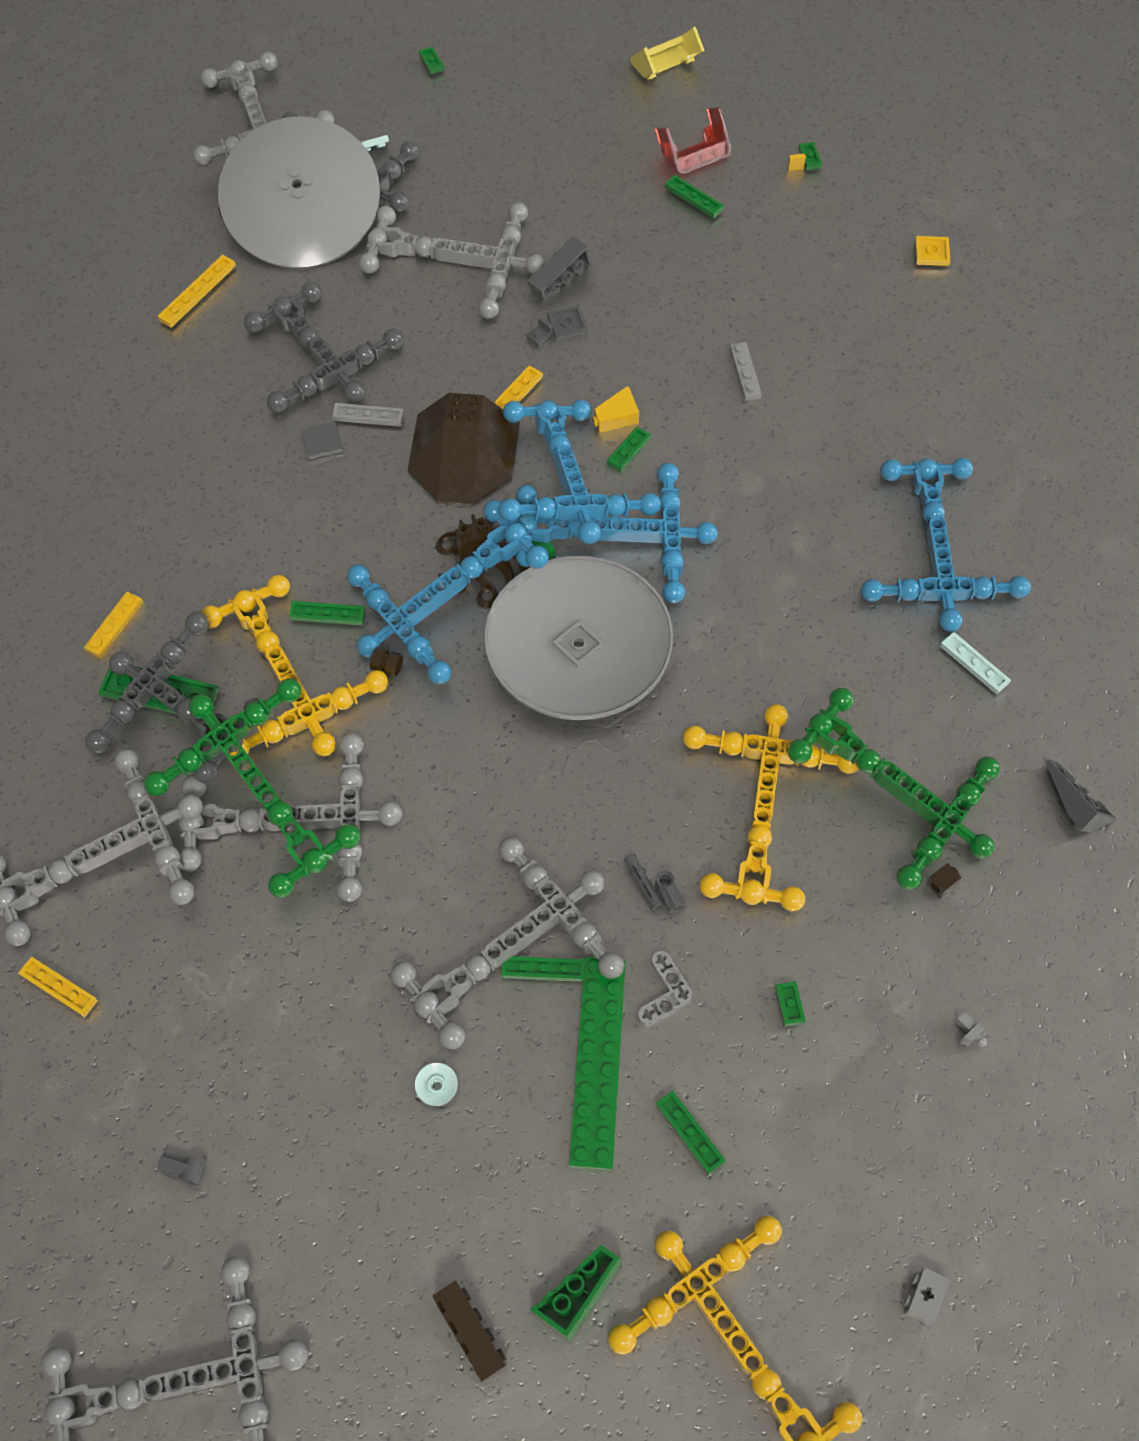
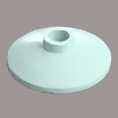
M432 1063L420 1070L415 1080V1090L418 1097L425 1104L431 1106H441L448 1103L455 1096L458 1088L455 1072L449 1066L442 1063ZM436 1083H439L441 1085L440 1089L438 1090L433 1089V1086Z

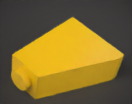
M629 386L594 409L592 422L594 427L598 428L599 433L639 424V411Z

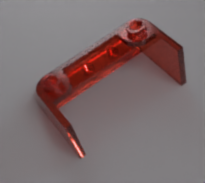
M721 107L707 109L711 125L703 129L702 137L704 142L678 151L676 144L672 141L669 127L656 129L662 154L677 173H688L730 155L731 144Z

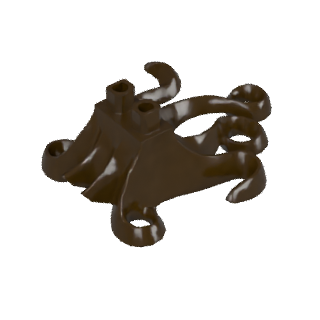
M472 514V524L468 525L460 520L458 529L447 532L438 538L435 543V549L442 555L454 553L455 567L457 564L461 565L464 558L474 556L473 552H476L477 548L488 539L487 535L495 530L492 527L495 523H491L483 517L476 519L475 515ZM503 540L498 543L501 548L509 544ZM444 541L452 542L451 547L446 549L442 547V543ZM502 560L494 565L504 574L506 585L515 578L513 569L508 561ZM518 564L521 573H522L523 571H525L526 569L530 568V567H523V566H521L520 564ZM480 575L475 578L482 587L476 600L481 607L491 608L499 594L494 585ZM465 587L463 590H461L459 593H457L455 596L460 595V594H462L463 592H465L466 587ZM483 593H492V598L484 600L482 598Z

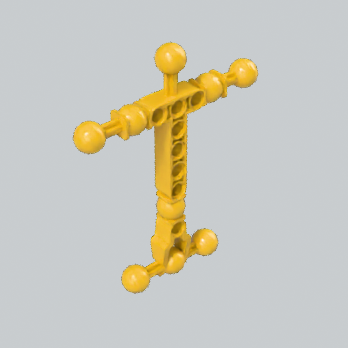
M284 575L272 576L269 578L267 586L258 590L252 588L251 591L241 590L237 592L233 599H228V603L221 607L209 605L201 609L200 613L205 614L208 618L210 629L219 626L223 617L235 612L242 628L245 630L249 629L256 639L257 649L268 659L278 682L280 683L281 680L289 678L296 680L301 686V695L298 699L303 700L292 702V709L284 712L281 717L277 716V720H267L262 724L261 728L257 726V733L245 739L243 738L242 747L247 754L250 748L263 742L266 747H269L268 743H278L283 739L284 735L287 738L288 735H294L309 728L314 737L312 741L313 751L322 757L330 756L335 751L336 740L330 733L324 732L319 723L330 718L334 713L337 714L338 709L346 710L353 703L357 705V697L369 691L375 694L382 693L388 686L389 680L387 675L383 671L373 670L366 675L364 682L352 688L347 682V687H337L331 694L328 692L327 695L323 694L310 700L284 651L280 647L279 637L274 632H271L267 624L268 614L262 602V599L271 595L280 598L288 594L290 582ZM256 605L259 608L257 611L258 615H253L251 618L243 616L241 613L251 612L255 609ZM238 751L231 752L230 755L234 756L238 753Z
M772 704L767 707L764 712L765 722L769 726L767 736H747V734H744L743 737L735 731L725 734V730H723L722 736L706 734L703 728L697 725L686 728L682 738L687 748L696 750L704 745L720 747L719 754H722L723 750L730 756L741 753V757L744 755L750 759L761 760L752 827L747 833L749 852L747 860L743 861L740 865L737 884L724 882L720 875L707 873L699 882L701 893L708 898H716L722 893L734 895L736 900L741 898L748 905H756L761 901L765 905L768 901L781 903L782 907L787 911L795 912L800 910L805 904V895L800 888L789 886L783 891L768 889L771 867L767 865V848L772 841L770 822L773 812L779 763L799 765L788 757L787 750L792 740L779 739L780 727L788 720L787 710L780 704ZM814 744L812 745L811 758L802 764V766L807 768L818 766V769L821 768L822 764L835 765L845 774H853L859 769L856 762L852 764L851 761H847L837 754L826 753L822 747L820 749ZM749 745H754L756 748H750ZM768 748H773L775 751H769ZM766 765H770L773 768L769 769L766 767ZM764 782H767V783H769V784H771V785H770V786H766V785H764L763 783H764ZM760 800H766L769 803L764 804ZM758 818H765L766 821H760L758 820ZM758 853L762 857L756 858L753 856V854ZM750 870L754 873L759 872L764 876L763 885L754 879L744 882L745 873Z
M772 1216L758 1218L754 1224L753 1233L742 1241L737 1237L734 1242L723 1244L714 1258L709 1259L695 1270L682 1253L683 1241L681 1237L673 1231L661 1232L656 1237L655 1250L661 1258L671 1260L683 1279L675 1284L668 1294L665 1292L663 1296L651 1298L647 1302L646 1307L641 1309L643 1315L630 1325L618 1324L613 1326L608 1334L610 1348L619 1355L630 1353L635 1348L639 1335L650 1327L655 1331L657 1327L669 1324L677 1310L684 1308L694 1301L741 1370L750 1376L748 1379L752 1380L754 1393L759 1398L766 1400V1404L769 1403L771 1413L779 1425L777 1434L782 1441H793L786 1427L794 1424L799 1416L804 1419L812 1431L801 1433L797 1441H831L841 1432L846 1434L856 1432L862 1424V1413L854 1403L843 1401L837 1404L832 1414L833 1419L821 1428L808 1409H800L792 1398L783 1392L785 1389L781 1388L779 1375L774 1370L767 1368V1364L764 1365L761 1354L713 1288V1285L721 1280L724 1273L727 1275L729 1272L740 1270L745 1265V1262L750 1259V1252L761 1243L772 1245L780 1239L782 1227L779 1221ZM710 1265L718 1266L720 1274L717 1276L711 1275L708 1267ZM693 1278L699 1279L702 1287L700 1289H693L690 1285V1280ZM680 1292L684 1296V1301L681 1303L674 1302L672 1294ZM712 1298L716 1303V1307L714 1309L706 1308L704 1299ZM719 1318H727L730 1327L728 1329L720 1328L718 1325ZM733 1338H741L744 1347L742 1349H735L732 1345ZM752 1357L757 1360L758 1368L756 1370H751L747 1367V1358ZM781 1398L786 1401L787 1408L785 1411H779L776 1408V1399Z

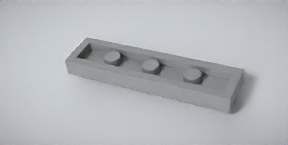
M747 343L730 344L729 349L744 400L760 399L762 392Z
M335 403L332 417L333 421L401 427L404 410L402 408Z

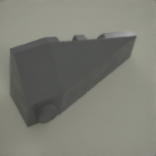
M1050 759L1046 761L1066 812L1073 821L1072 825L1078 831L1091 833L1117 819L1099 800L1095 801L1088 796L1089 790L1078 783L1075 784L1076 779L1062 765Z

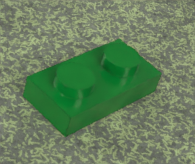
M433 46L419 50V56L430 75L444 70V64Z
M815 143L799 144L798 150L800 154H805L806 171L821 169L822 161Z
M796 981L776 984L775 990L784 1027L805 1024L806 1019Z

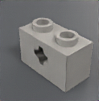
M923 1268L920 1273L916 1272L912 1280V1285L915 1286L912 1294L908 1293L904 1302V1306L907 1307L905 1314L928 1326L935 1324L950 1279L927 1268ZM924 1291L928 1292L927 1297L929 1299L926 1301L923 1300L924 1295L922 1293Z

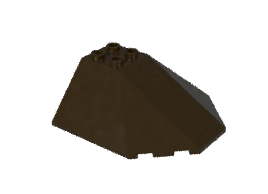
M449 392L417 414L408 472L433 496L437 503L474 506L478 503V500L484 496H489L497 491L499 486L504 483L507 484L512 480L520 422H508L503 416V409L484 395Z

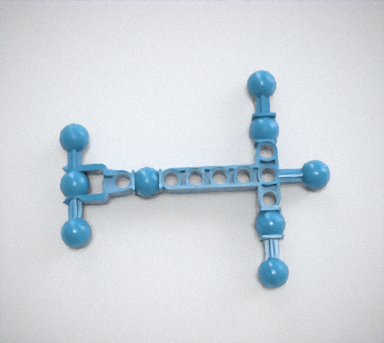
M550 400L542 401L539 405L534 404L533 407H523L517 401L508 402L504 406L503 416L511 423L520 422L523 417L536 416L537 430L540 434L544 435L549 451L553 454L554 465L565 495L554 496L553 499L542 497L538 500L537 497H533L532 504H519L517 500L512 498L504 499L498 507V513L503 520L514 521L520 514H533L535 521L538 518L548 520L553 517L554 520L579 519L581 525L578 529V537L583 543L593 544L599 540L601 528L591 519L607 518L608 515L618 517L622 514L624 517H627L629 510H640L644 515L651 516L659 511L661 500L654 493L643 494L639 500H628L626 493H623V496L613 494L608 497L607 494L587 493L570 446V441L566 438V432H564L566 416H572L576 421L580 422L589 418L591 406L586 400H576L571 406H560Z
M962 457L957 458L952 464H940L939 461L935 462L932 459L926 458L921 459L918 463L913 461L912 465H901L897 460L890 459L881 465L880 474L886 481H896L901 475H913L914 493L919 495L923 506L922 517L926 521V536L933 577H927L922 580L918 578V581L911 578L901 581L898 578L896 585H882L878 580L870 579L861 586L863 599L868 602H876L882 596L896 595L897 602H900V599L913 601L916 598L917 601H920V599L923 601H942L943 612L939 616V625L945 631L954 632L961 627L963 617L960 612L954 609L953 601L973 599V597L981 600L988 599L989 597L994 599L996 593H1009L1013 598L1021 599L1029 594L1031 584L1024 576H1014L1009 582H996L995 576H992L991 579L983 576L976 579L974 577L954 576L947 527L944 520L945 509L941 505L942 499H940L944 484L943 474H952L953 477L959 480L967 479L973 472V465L970 460ZM935 477V486L927 485L922 480L928 481Z
M663 463L657 470L658 480L663 484L659 496L662 519L602 517L591 519V521L597 523L601 528V536L598 541L662 543L663 556L661 557L663 575L668 576V583L663 587L662 594L668 603L675 604L682 601L686 593L684 585L679 582V576H681L684 564L683 556L680 554L681 537L696 538L700 543L707 545L712 544L716 540L718 530L710 522H703L697 528L680 527L679 507L681 501L678 496L679 489L674 488V483L679 478V471L674 464ZM530 485L521 486L515 495L519 504H532L533 497H537L538 500L537 490ZM520 514L516 523L524 525L527 535L531 536V543L532 541L548 543L551 539H566L568 537L571 539L572 535L580 539L578 537V529L581 525L579 519L554 520L553 517L548 520L538 518L535 521L533 514ZM538 523L547 524V529H538ZM521 549L515 554L516 561L523 567H530L526 562V553Z
M491 500L484 505L483 514L491 523L498 522L500 527L487 535L488 539L477 548L476 552H473L474 556L464 558L461 565L457 564L456 567L447 570L399 608L390 601L387 591L380 588L377 583L372 584L369 581L370 573L365 566L359 564L351 566L347 572L348 582L354 587H361L364 592L362 594L368 606L377 611L387 624L374 635L365 634L357 640L356 645L358 653L364 657L371 658L374 649L380 647V643L395 633L407 647L409 656L416 659L420 665L424 663L428 667L427 674L430 681L439 685L446 683L451 677L450 666L444 661H437L433 657L434 651L430 647L429 641L419 636L413 627L463 590L467 583H471L470 579L479 577L483 573V569L486 571L488 570L487 568L493 567L502 560H510L521 549L526 553L527 564L533 569H541L548 563L549 555L547 550L542 546H534L530 542L531 536L527 535L524 525L516 523V520L511 522L503 520L498 513L501 501ZM505 538L509 544L501 548L498 543Z

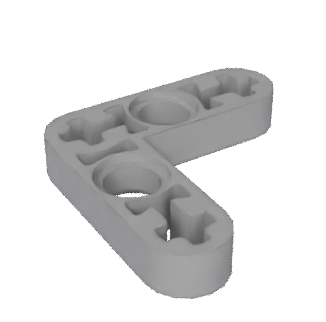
M658 951L653 955L652 967L668 992L640 1008L638 1020L641 1025L646 1027L652 1026L682 1009L692 1000L691 988L669 954L664 951ZM659 957L661 960L665 959L664 965L667 968V970L664 971V967L661 963L657 964V960ZM668 974H675L678 980L675 983H669L666 980V976ZM679 985H680V990H681V992H682L683 994L687 993L686 1000H684L683 997H682V998H678L680 992H679V990L677 989V987H678ZM662 1001H668L671 1004V1008L664 1011L660 1008L659 1004ZM653 1006H655L657 1012L651 1015V1020H648V1018L643 1019L644 1012L647 1014L654 1012Z

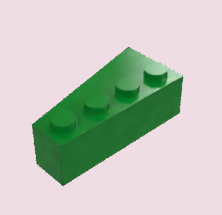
M600 1245L579 1264L577 1269L568 1274L555 1289L548 1292L543 1300L535 1304L530 1309L531 1313L567 1341L571 1342L622 1265L620 1257Z

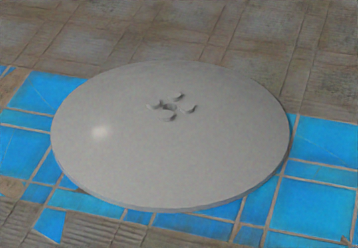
M288 117L274 120L256 128L234 147L222 168L218 185V201L227 229L245 251L257 259L274 266L306 269L333 262L346 255L362 241L376 218L380 201V184L372 157L363 144L350 132L332 122L318 118ZM294 183H301L299 188L293 187Z
M567 556L551 559L541 569L530 567L517 575L502 589L493 602L485 627L487 658L495 677L505 690L530 709L551 717L568 720L603 718L624 711L638 703L661 680L669 664L673 646L671 618L665 603L654 587L628 567L607 559L590 556ZM579 641L582 642L584 645L582 647H576L574 643Z

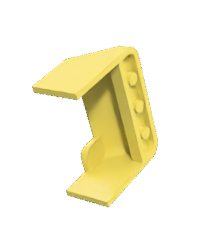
M693 27L682 36L649 50L643 48L629 59L644 79L650 80L655 78L659 72L683 62L688 64L694 61V57L702 53L704 48L696 27Z

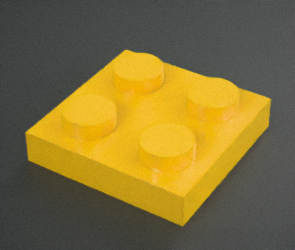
M916 236V265L949 266V237Z

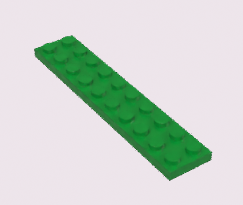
M585 957L569 1168L613 1171L626 960H623L624 969L620 976L609 979L600 974L598 970L599 960L597 958Z

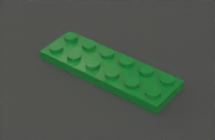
M109 667L98 694L104 698L117 701L123 700L120 696L124 694L125 689L133 681V678L127 674H115ZM170 675L165 681L187 699H192L194 696L201 694L209 696L214 703L220 690L218 685ZM153 697L143 706L177 715V713Z

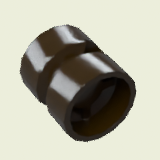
M376 647L371 656L370 670L384 671L386 675L397 677L402 668L403 654L394 651L389 653L384 648Z

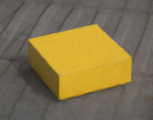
M805 154L789 155L788 171L804 170Z

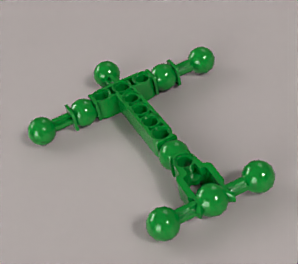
M286 678L281 680L275 694L265 701L258 697L259 701L249 703L245 707L244 713L241 710L240 714L233 715L222 724L213 713L214 703L212 699L206 695H196L189 702V712L193 717L203 719L211 731L200 738L196 745L193 744V748L183 749L177 759L174 756L173 760L176 763L167 770L149 773L145 777L144 788L149 795H164L169 789L170 781L182 773L188 777V773H193L200 769L203 761L207 763L206 760H211L223 752L267 811L269 822L278 826L288 842L286 849L298 864L297 867L287 874H274L268 882L269 892L274 897L285 898L293 891L295 882L303 876L309 878L310 873L322 872L327 865V860L333 861V854L342 848L352 849L356 847L361 839L360 831L356 826L345 824L337 829L335 839L323 846L312 830H304L293 817L291 806L278 797L238 742L250 732V729H255L253 726L264 724L268 720L269 715L273 717L271 710L282 702L292 703L297 701L301 695V686L294 679ZM239 722H244L242 728H236ZM222 734H228L226 739L219 740ZM211 745L209 751L203 752L205 746ZM233 749H239L236 755H230ZM250 764L248 770H241L243 765ZM256 779L262 780L259 786H253V782ZM266 795H273L271 801L264 802V798ZM289 826H296V830L293 833H287ZM312 839L317 848L307 850L301 860L295 852L297 845H301L304 840Z
M837 688L832 691L829 697L830 705L826 710L820 709V713L810 718L809 727L805 728L807 734L803 739H796L789 744L787 750L788 757L797 764H803L811 758L812 745L815 742L829 754L836 753L845 760L851 761L852 764L856 762L860 771L871 773L869 777H873L879 786L934 826L928 833V836L918 842L916 851L912 854L915 859L911 865H904L898 869L896 881L901 888L914 890L920 886L922 869L929 867L940 858L942 847L953 833L969 844V850L974 857L986 859L993 854L995 845L991 837L986 834L976 835L962 825L961 822L971 807L979 803L981 794L985 791L983 784L986 781L995 779L999 775L1000 765L996 759L990 756L980 758L975 766L976 775L974 778H968L964 784L958 787L956 797L948 805L892 762L886 761L885 758L881 761L880 755L875 750L866 749L868 745H864L863 741L852 732L851 725L836 716L839 712L849 710L853 705V694L846 688ZM832 730L841 736L837 741L828 736Z

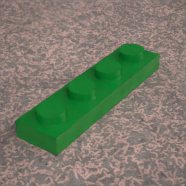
M674 175L665 183L667 190L713 219L724 210L722 203L677 175Z
M292 601L289 619L293 621L363 626L366 609L365 606Z
M512 956L502 963L501 977L507 979L583 982L585 959Z
M673 1090L655 1103L656 1107L707 1175H710L726 1163L724 1157Z

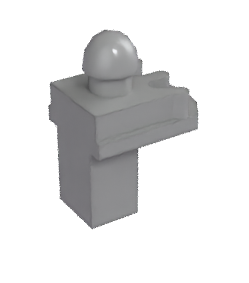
M964 1012L955 1022L967 1033L959 1042V1045L962 1046L964 1044L968 1048L975 1041L980 1047L986 1046V1038L980 1035L984 1028Z

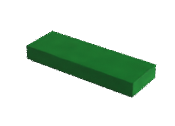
M636 427L607 459V464L622 472L650 440L651 434Z

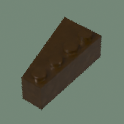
M455 1280L432 1295L482 1384L505 1370L504 1362L507 1361V1358L501 1348L496 1350L492 1341L495 1338L488 1327L484 1329L480 1323L483 1318L477 1307L472 1309L468 1301L471 1297L465 1287L460 1288Z

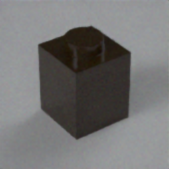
M947 863L932 874L926 884L941 899L959 884L962 877L955 867Z

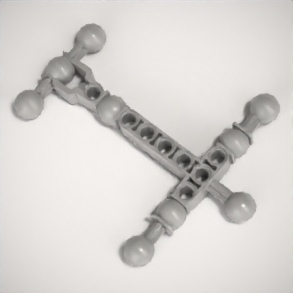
M264 52L260 55L259 60L252 62L235 60L231 63L230 67L220 71L206 68L201 72L200 81L208 89L216 87L220 80L230 78L233 90H238L239 99L246 108L253 129L238 134L239 138L230 136L225 141L221 139L222 145L209 148L205 145H199L195 147L193 159L198 165L207 166L214 157L224 154L228 158L234 147L246 135L266 124L258 101V92L254 88L256 83L252 71L259 69L266 72L274 71L278 61L273 53ZM321 110L315 116V118L332 123L335 121L333 114L328 110Z
M515 202L509 207L508 215L511 221L505 222V228L501 232V240L498 247L444 238H433L432 240L427 236L418 238V235L415 236L411 233L403 232L400 228L387 227L396 221V213L392 207L386 205L381 206L377 211L376 219L378 225L377 228H372V231L368 234V244L366 247L369 250L368 253L360 257L359 267L367 274L376 272L379 268V260L377 258L379 252L391 257H397L398 255L416 256L418 254L423 258L431 256V259L435 258L439 261L492 269L491 275L486 280L487 298L481 300L478 306V311L483 318L492 319L499 312V305L496 300L503 296L511 265L525 267L530 274H534L545 263V259L539 254H532L528 258L514 257L516 245L521 240L520 223L528 217L527 206L521 202Z
M356 733L345 734L339 743L340 751L345 755V765L340 766L341 773L338 779L341 786L340 804L291 806L294 818L304 830L333 829L345 824H351L360 831V821L380 820L386 826H393L401 820L402 808L396 802L388 801L384 802L379 808L361 809L359 795L360 787L363 783V775L360 765L357 764V756L362 752L364 743L362 738ZM194 774L189 775L182 781V793L184 796L192 794L200 798L205 794L206 783L199 782ZM349 796H355L353 799H347ZM215 804L203 805V811L197 818L190 820L182 817L179 819V828L183 832L180 837L184 839V848L179 851L180 862L183 865L181 870L192 872L201 865L202 856L196 849V838L218 839L223 834L235 833L237 831L243 832V830L252 833L260 828L262 831H265V829L268 831L281 830L278 826L267 821V811L263 808H260L259 811L256 808L250 807L241 812L240 809L235 811L234 809L218 808ZM351 813H352V814H355L354 816H352V817H350V818H349V817H346L348 814H351ZM311 815H314V816H315V817L312 818V819H307L308 816H311ZM328 815H335L332 818H326ZM203 816L215 817L212 827L203 828ZM230 819H235L232 823H227ZM289 826L287 831L296 830V826ZM360 842L352 849L342 848L337 852L340 867L344 868L343 878L338 882L336 891L339 898L346 902L356 901L362 892V885L356 879V867L361 866L360 859L363 852Z
M132 749L120 750L114 758L115 766L119 771L127 775L129 781L124 784L128 789V798L135 805L139 818L72 851L68 856H64L65 859H55L50 863L49 868L45 865L43 869H35L25 874L17 872L5 879L3 873L6 869V860L0 855V917H5L7 922L4 930V938L7 943L12 946H21L28 942L31 936L30 927L24 921L19 920L16 911H21L37 904L39 897L52 890L54 886L57 887L58 884L67 883L72 879L73 875L77 877L79 874L87 873L147 842L153 847L156 866L164 876L169 877L171 882L168 889L170 900L178 905L188 904L194 897V886L191 882L183 880L179 870L183 868L180 862V853L174 848L166 825L182 817L191 820L200 816L203 811L202 800L196 795H185L179 800L178 807L161 815L159 808L155 805L154 798L144 788L145 777L138 773L139 755ZM25 884L26 893L18 898L14 888Z
M516 837L504 839L499 846L500 856L507 862H515L520 868V878L525 886L534 890L535 894L539 895L543 904L490 942L484 951L480 950L481 954L470 956L465 965L461 964V967L455 968L444 976L437 974L421 987L415 980V967L409 962L401 961L396 963L391 969L392 982L396 986L404 987L412 995L410 1001L414 1002L416 1013L423 1018H427V1023H434L439 1030L438 1040L444 1048L454 1050L463 1044L465 1032L457 1023H449L444 1014L459 1005V998L471 988L472 984H476L475 980L485 979L489 975L490 970L494 971L495 967L501 966L503 962L515 956L558 923L570 933L574 943L584 949L585 954L591 951L599 960L598 970L601 975L609 979L619 977L624 969L623 959L618 954L607 952L601 945V935L598 934L595 926L586 923V919L584 917L581 918L579 910L573 905L586 894L596 895L603 890L605 879L597 870L585 871L580 878L579 885L565 895L550 880L546 870L537 865L536 860L529 862L523 855L524 846ZM546 890H552L549 894L543 893ZM559 904L565 905L563 908H556ZM542 916L549 917L547 920L544 921L539 920ZM570 919H577L575 923L568 922ZM526 928L532 929V931L529 933L523 932ZM510 940L516 941L513 945H507V942ZM492 953H499L497 957H490ZM460 977L466 978L463 982H456ZM444 987L446 992L451 995L440 1004L439 997L433 992Z
M239 1256L231 1257L222 1265L221 1277L231 1289L232 1303L226 1304L229 1309L227 1325L233 1335L232 1357L152 1375L146 1379L128 1378L121 1382L119 1386L112 1385V1389L108 1387L94 1389L85 1384L66 1389L64 1374L70 1368L72 1359L66 1348L62 1346L52 1347L45 1352L41 1360L42 1370L50 1377L51 1392L46 1395L50 1401L47 1403L44 1412L46 1421L52 1425L48 1432L54 1433L55 1441H70L69 1428L91 1425L96 1421L97 1416L112 1412L116 1408L133 1410L139 1407L142 1402L148 1403L149 1399L154 1401L237 1382L238 1394L242 1399L239 1401L242 1406L238 1417L240 1425L244 1428L242 1433L249 1434V1441H264L263 1430L269 1429L268 1425H266L268 1409L263 1402L264 1398L261 1397L263 1387L260 1370L280 1365L290 1371L297 1370L307 1361V1347L302 1341L291 1339L281 1346L280 1351L258 1356L257 1341L252 1334L255 1332L253 1325L256 1314L251 1306L252 1301L245 1297L244 1282L249 1276L250 1267L244 1258ZM243 1336H249V1344L244 1348H240V1339ZM246 1360H252L250 1371L243 1372V1363ZM224 1365H228V1375L224 1378H220V1368ZM200 1371H205V1380L202 1383H197V1374ZM178 1376H181L182 1385L179 1388L174 1389V1379ZM158 1382V1391L151 1395L149 1392L151 1384ZM254 1384L256 1387L255 1393L247 1397L245 1395L246 1387ZM110 1393L112 1400L107 1406H104L103 1398L106 1394ZM85 1394L87 1396L85 1405L88 1408L86 1415L72 1419L75 1414V1405L70 1397Z

